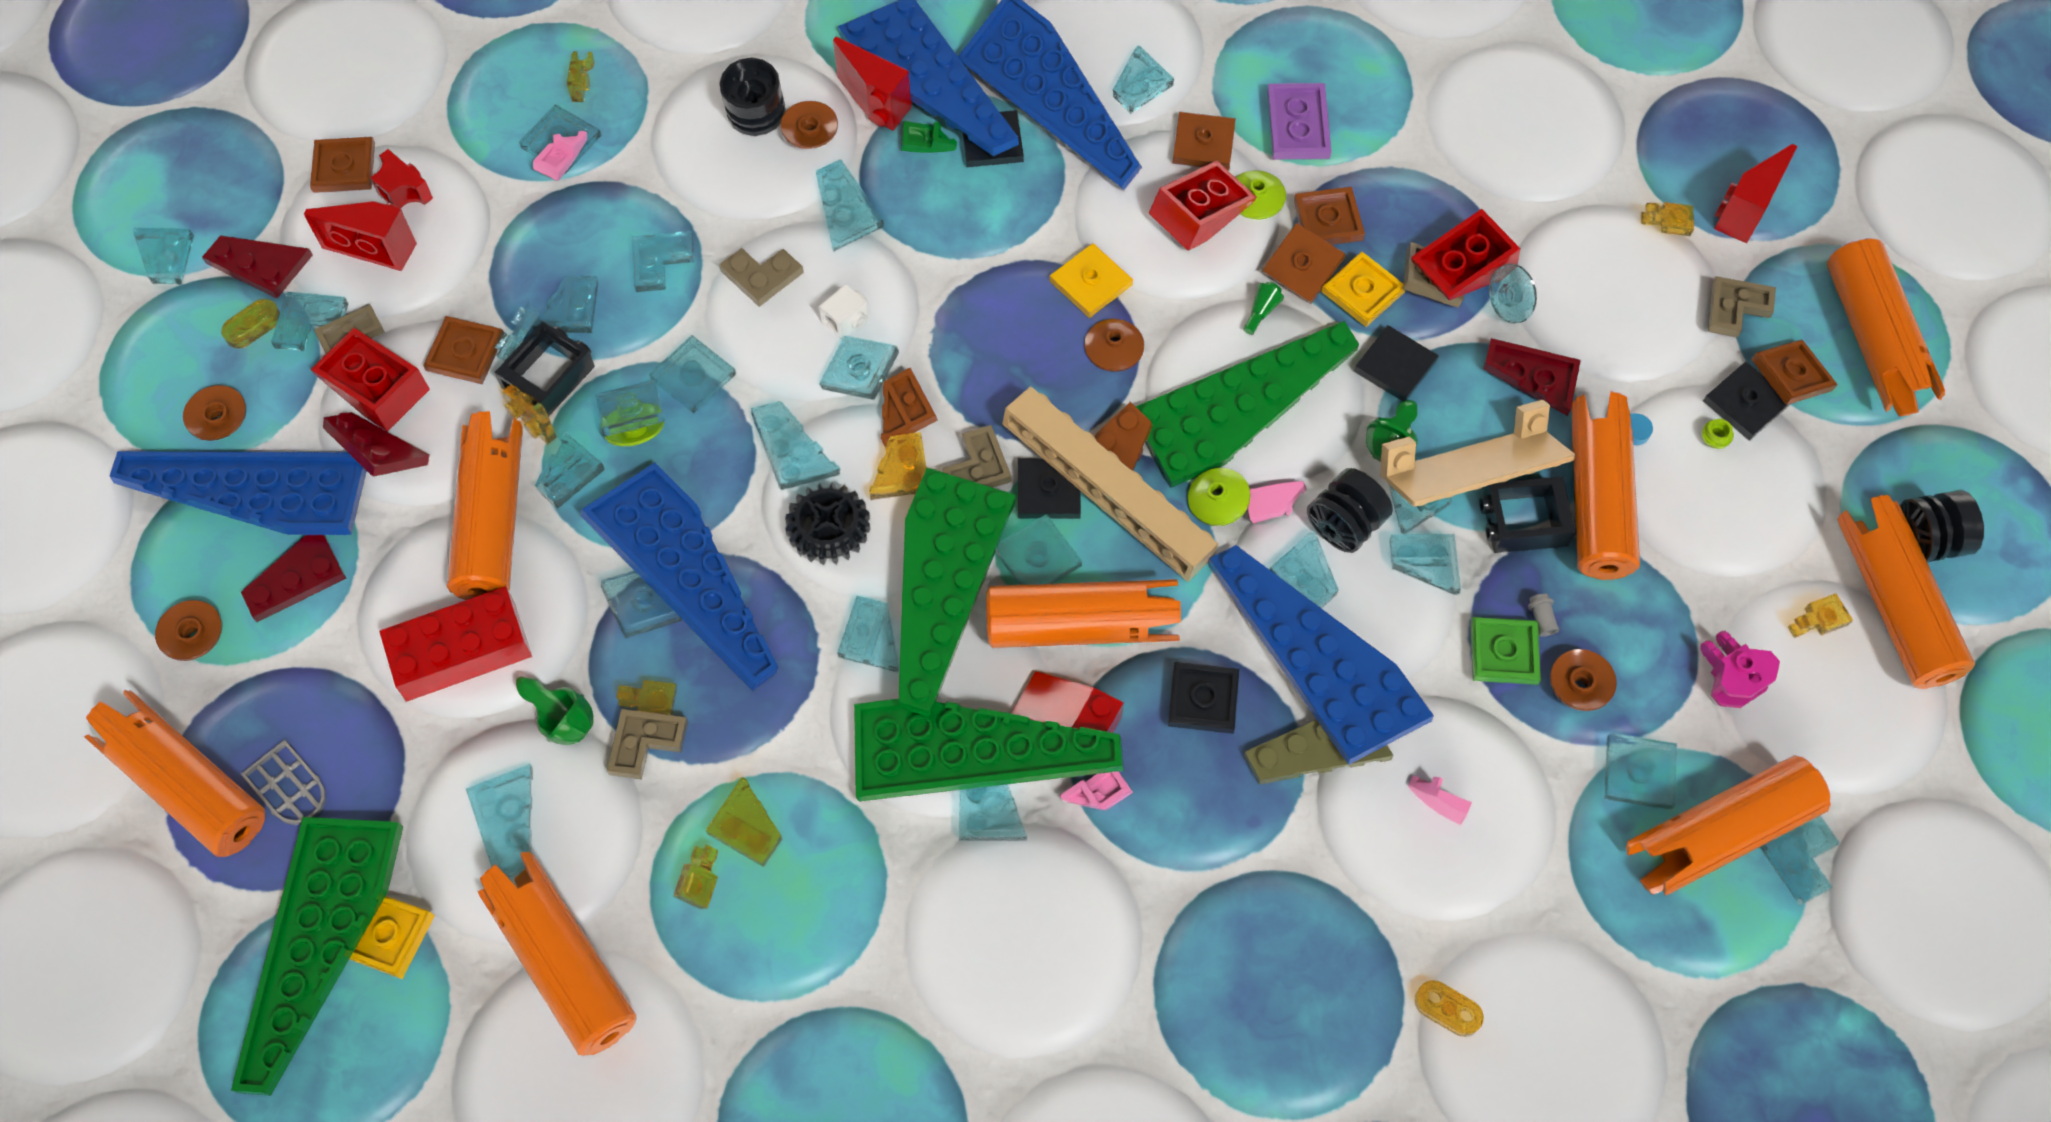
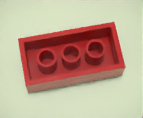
M506 586L379 631L395 687L406 702L533 657L516 604Z

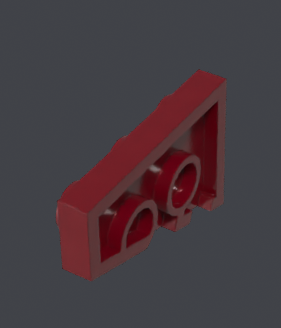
M220 235L202 258L206 264L270 296L278 298L313 254L309 248Z
M1491 338L1483 369L1537 400H1544L1550 407L1568 416L1572 407L1581 360Z
M352 412L324 417L323 429L373 477L428 465L429 454Z
M306 535L241 591V594L253 619L259 622L347 578L326 535Z

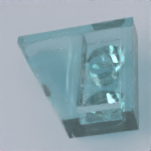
M567 432L560 436L561 446L556 455H550L545 471L540 474L535 484L538 492L557 509L605 470L602 462Z
M1313 530L1270 567L1273 573L1320 608H1323L1338 593L1339 589L1318 537Z

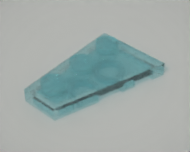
M841 159L816 171L833 252L884 227L882 217Z
M781 401L751 408V416L780 490L840 475V467L834 461L831 462L823 453V448L817 441H812L803 430V425Z
M531 764L466 788L491 868L496 864L508 878L520 874L526 868L520 853L527 851L531 853L532 830L530 828V816L532 809L531 780H533Z
M1008 784L960 790L959 841H1027V834L1020 820L1017 806Z

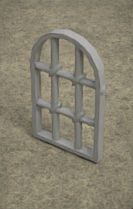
M286 740L282 741L241 773L242 777L271 810V814L285 824L301 825L304 815L293 804L301 796H306L316 808L307 817L316 818L326 803V790L320 781V777L311 771ZM285 747L297 759L291 766L289 764L286 765L277 755ZM271 758L283 769V772L275 778L274 776L271 777L262 767ZM301 764L314 778L308 785L302 784L292 772ZM255 770H258L268 782L260 790L248 778ZM285 776L286 778L289 777L300 789L292 797H287L277 785ZM316 784L321 789L319 803L309 792ZM270 788L271 790L274 789L285 802L276 810L263 796ZM286 808L288 810L291 809L299 819H286L280 813Z

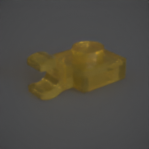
M574 51L571 55L572 61H570L567 87L572 102H584L585 91L590 89V77L586 72L594 67L595 61L592 52H588V57L585 60H579L577 51Z
M1664 202L1661 207L1656 203H1646V212H1641L1640 214L1641 224L1660 225L1661 233L1691 236L1694 231L1692 205Z
M1835 593L1809 603L1804 608L1807 614L1795 618L1794 621L1796 623L1789 625L1788 629L1794 638L1800 637L1814 628H1817L1822 636L1848 626L1853 619Z
M643 680L642 689L619 686L616 699L619 700L618 705L622 707L638 706L637 711L672 715L677 685L675 683Z
M705 845L704 849L695 846L691 854V863L683 865L673 897L698 909H708L718 876L710 873L718 855L717 849L709 845Z

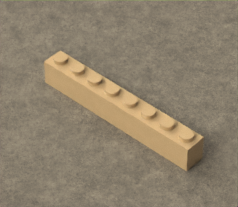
M1030 386L1006 407L1002 425L1187 582L1209 562V558L1213 557L1218 543L1209 532L1201 530L1190 520L1185 512L1176 509L1160 491L1151 488L1136 471L1126 467L1115 453L1107 451L1096 441L1091 433L1082 430L1067 413L1061 412L1051 404L1046 395L1038 393Z

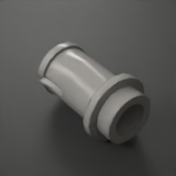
M1546 593L1531 597L1528 609L1533 611L1535 621H1538L1539 636L1546 637L1558 633L1560 629L1557 626L1552 609L1553 599L1549 598Z

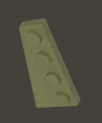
M1317 720L1244 753V758L1259 785L1298 778L1308 773L1318 772L1320 774L1331 772L1335 768L1363 766L1365 763L1373 761H1390L1394 756L1388 745L1348 765Z

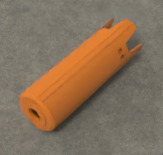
M1866 238L1849 242L1837 249L1827 261V269L1885 412L1891 410L1893 405L1899 417L1919 413L1915 391L1931 387L1937 399L1941 400L1945 396V388L1885 245L1878 239Z
M1610 391L1607 418L1591 419L1586 397L1583 394L1572 402L1577 569L1582 574L1599 580L1620 579L1634 573L1640 566L1633 429L1631 428L1630 410L1628 409L1627 396Z
M490 411L472 413L469 426L463 425L461 433L447 588L450 593L464 600L505 586L508 591L510 590L523 426L514 417L509 436L493 439Z
M1889 495L1870 498L1878 528L1872 531L1868 529L1862 520L1855 522L1849 512L1845 510L1837 519L1839 526L1913 687L1918 689L1939 687L1965 676L1966 673L1974 668L1975 662L1897 500L1893 502Z
M1177 579L989 586L986 591L988 644L992 648L1179 641L1180 636L1178 634H1148V628L1181 622V602L1175 600V598L1147 596L1146 590L1148 588L1178 586Z
M124 690L123 694L137 708L138 712L132 713L127 717L101 701L90 710L86 719L106 743L89 734L84 736V738L216 857H227L241 851L260 832L266 818L265 809L133 691Z
M1794 755L1627 841L1626 853L1627 855H1632L1646 850L1652 857L1662 856L1664 862L1640 879V882L1652 895L1663 891L1666 896L1828 812L1831 806L1830 790L1818 769L1807 759Z
M529 851L521 852L520 856L526 868L515 877L516 886L495 864L480 877L484 889L477 892L577 1054L582 1056L597 1054L617 1043L621 1037L633 1028L637 1019L636 1013L537 858Z

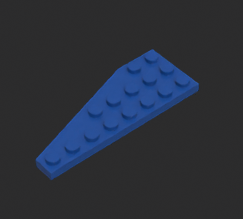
M898 0L838 26L839 35L843 40L908 70L911 101L934 117L938 115L946 120V125L952 129L958 128L967 134L970 141L992 156L1019 145L1016 133L916 0Z
M1001 0L959 54V59L970 70L1125 190L1142 169V166L1055 27L1023 0Z
M117 451L109 476L114 484L287 535H351L367 471L348 452Z
M656 463L651 464L582 508L581 517L752 691L777 673L778 665L763 635L759 634L753 622V615L749 607L746 608L741 598V591L722 553L718 552L712 540L713 535L709 527L705 526L701 518V511L698 505Z
M1237 545L1209 558L1208 565L1348 765L1432 722L1433 713L1396 663Z

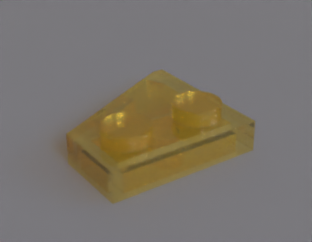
M512 384L502 391L507 402L504 405L506 411L512 418H520L525 423L523 424L525 429L534 439L540 437L548 445L557 438L545 407L540 403L535 406L531 404L532 399L530 396L522 393Z
M921 432L890 436L885 448L886 453L877 468V476L873 486L871 485L869 489L870 500L916 494L926 471Z
M741 777L706 828L709 836L762 867L766 865L782 841L780 832L769 818L760 800L757 799L748 781Z

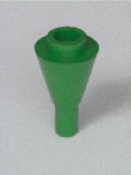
M1266 282L1258 284L1251 315L1243 328L1246 333L1253 335L1261 320H1264L1284 300L1281 288L1275 283Z

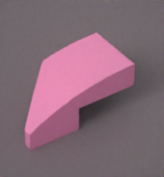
M578 131V135L572 137H562L561 134L553 135V143L548 144L533 160V169L559 181L583 148L587 140V132Z
M1304 481L1280 483L1250 490L1251 496L1248 513L1253 524L1282 516L1284 513L1289 516L1293 511V504L1301 493L1304 494L1307 489Z
M1118 771L1096 774L1086 782L1081 780L1061 794L1060 797L1064 802L1105 811L1125 799L1133 791Z
M1418 776L1411 777L1408 787L1420 800L1445 818L1459 825L1462 824L1472 802L1441 790L1440 786L1443 781L1441 777H1433L1431 783L1420 779Z

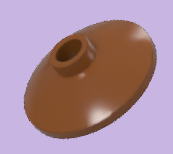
M818 101L799 102L791 106L781 119V131L784 138L790 144L804 149L818 148L827 144L836 135L838 129V119L833 109Z
M1107 319L1098 322L1088 331L1085 337L1084 348L1088 359L1095 366L1106 371L1119 372L1127 370L1139 362L1144 352V339L1138 328L1130 322L1121 319ZM1115 338V339H1119V341L1114 342V341H1111L1110 339Z
M222 385L210 386L198 391L189 399L183 411V422L186 429L194 437L208 441L219 440L231 435L241 426L246 416V403L241 394L231 387Z
M188 600L178 603L168 609L157 623L155 630L157 646L167 657L174 660L189 661L207 654L217 644L222 633V620L217 610L206 602ZM197 632L193 637L189 638L191 633Z
M1585 649L1567 651L1557 658L1551 668L1550 683L1555 695L1565 705L1580 711L1600 709L1609 703L1615 694L1617 679L1612 666L1604 657L1593 651ZM1575 681H1582L1585 684V688L1576 685Z

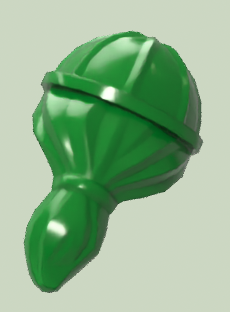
M1407 400L1402 402L1396 409V414L1393 418H1375L1369 423L1366 429V445L1374 459L1381 462L1382 444L1410 436L1416 442L1417 447L1418 438L1411 429V423L1417 417V403L1415 401Z
M522 676L517 678V691L524 700L535 705L538 730L547 738L548 742L572 745L584 739L593 726L594 715L590 704L582 693L578 694L573 689L567 687L548 690L535 679Z

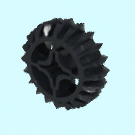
M819 482L818 490L815 491L807 486L806 496L797 494V503H790L788 507L789 513L785 516L787 524L785 531L786 535L790 537V545L793 548L797 547V553L800 557L807 554L810 562L814 561L817 557H819L822 565L829 558H832L835 564H837L838 557L840 556L849 560V551L859 553V543L866 544V533H869L871 529L868 522L870 520V513L866 510L865 501L859 499L856 491L848 493V487L845 484L839 490L836 489V485L833 482L829 485V488H824ZM849 514L853 518V522L848 531H846L843 523L845 522V517ZM808 516H810L813 524L810 525L811 530L806 533L803 530V525Z

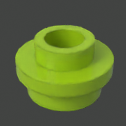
M1714 419L1707 422L1701 431L1704 442L1716 449L1729 446L1734 437L1731 424L1724 419Z

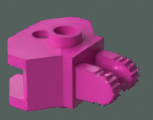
M1723 630L1716 634L1715 637L1717 643L1727 656H1724L1719 648L1710 640L1700 644L1701 653H1703V656L1706 657L1713 667L1710 673L1715 678L1711 697L1719 706L1742 708L1768 690V686L1776 681L1780 661L1772 651L1750 649L1746 644L1740 646L1731 637L1729 632Z

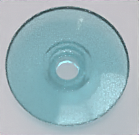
M1507 264L1499 267L1492 275L1489 284V297L1496 314L1502 320L1512 324L1526 321L1534 312L1537 302L1536 287L1530 274L1519 265Z

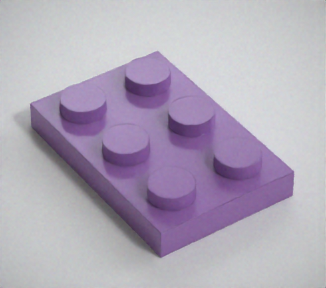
M1325 83L1268 84L1267 95L1273 160L1330 159L1332 151Z

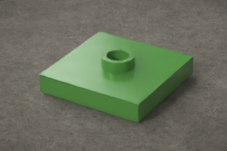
M1472 618L1473 681L1532 685L1540 683L1538 621Z

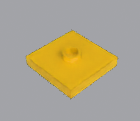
M1094 243L1069 260L1049 277V281L1089 319L1133 285V279Z
M1361 251L1323 285L1321 292L1367 327L1403 295L1406 290L1403 289L1401 281Z
M385 896L349 960L403 979L435 915L430 911Z

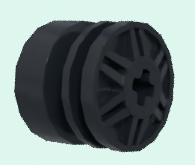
M758 58L739 59L730 64L722 73L719 84L727 118L732 127L740 133L750 136L765 135L775 130L781 124V119L786 112L778 72L773 65Z
M1346 468L1341 471L1328 485V490L1322 491L1307 506L1309 521L1316 532L1333 547L1347 553L1356 552L1363 545V542L1371 537L1372 531L1379 529L1393 512L1391 500L1385 490L1369 475L1355 468Z
M1961 489L1935 494L1934 496L1928 495L1906 499L1900 504L1927 563L1944 560L1946 557L1955 558L1975 554L1981 548L1984 539V522L1981 510L1970 493Z

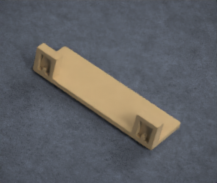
M1539 400L1516 407L1513 434L1415 461L1416 442L1410 436L1382 444L1380 477L1412 506H1423L1429 502L1450 498L1467 491L1478 490L1498 482H1506L1512 478L1560 466L1561 464L1574 461L1575 453L1547 432L1550 405L1544 400Z

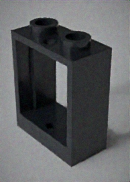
M542 321L494 373L502 389L548 418L591 372L595 365L591 357L592 352L585 343L579 340L577 342L573 341L560 327H551ZM550 346L574 362L545 392L522 377V375Z
M1563 477L1498 482L1488 485L1484 494L1480 496V511L1482 514H1486L1487 519L1485 528L1486 538L1488 542H1492L1494 553L1569 547L1576 534ZM1544 496L1551 528L1507 531L1500 500Z

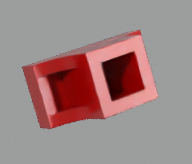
M389 149L379 155L382 167L370 178L378 195L388 204L402 208L411 202H419L425 205L433 199L426 181L421 177L420 172L413 164L404 163Z

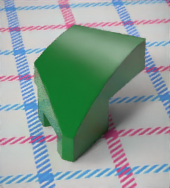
M903 121L901 151L920 153L954 151L957 147V141L954 138L949 139L941 131L942 126L937 121L934 122L933 126Z

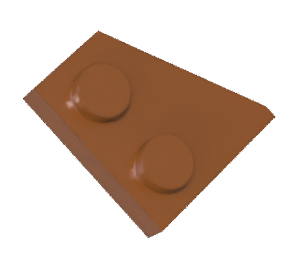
M911 367L883 381L884 404L882 405L883 433H881V440L885 447L938 421Z
M1129 402L1094 437L1107 451L1115 453L1126 467L1134 471L1136 463L1140 461L1143 453L1144 442L1148 439L1153 425L1138 408Z

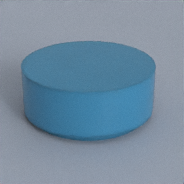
M1630 414L1631 428L1633 429V445H1642L1649 440L1653 432L1652 422L1642 414Z

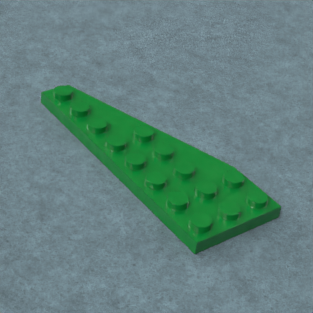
M1340 322L1135 406L1153 425L1145 443L1169 486L1172 488L1198 477L1207 470L1226 465L1243 447L1246 448L1253 442L1254 437L1262 430L1268 429L1299 402L1301 396L1308 390L1315 388L1324 376L1330 371H1334L1358 350L1359 343L1346 322Z
M926 468L905 517L898 698L900 708L927 717L931 716L1016 502L1015 494Z
M898 699L854 704L856 798L859 802L1124 771L1122 739L1120 734L1084 727H1080V729L1059 725L1058 722L1047 720L1046 722L1030 720L1026 716L984 708L977 710L962 707L952 702H936L930 717L900 708Z
M302 818L231 1091L239 1094L272 1095L388 893L404 827L399 822Z

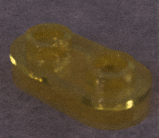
M268 299L257 300L227 320L222 326L221 334L229 346L233 348L247 347L275 328L281 320V313L273 301Z
M1435 980L1427 981L1419 987L1415 994V1006L1423 1016L1458 1036H1472L1483 1024L1484 1015L1481 1007L1473 1000L1442 982ZM1429 993L1438 994L1440 1002H1432L1429 999ZM1460 1012H1469L1472 1020L1469 1022L1464 1021L1461 1018Z

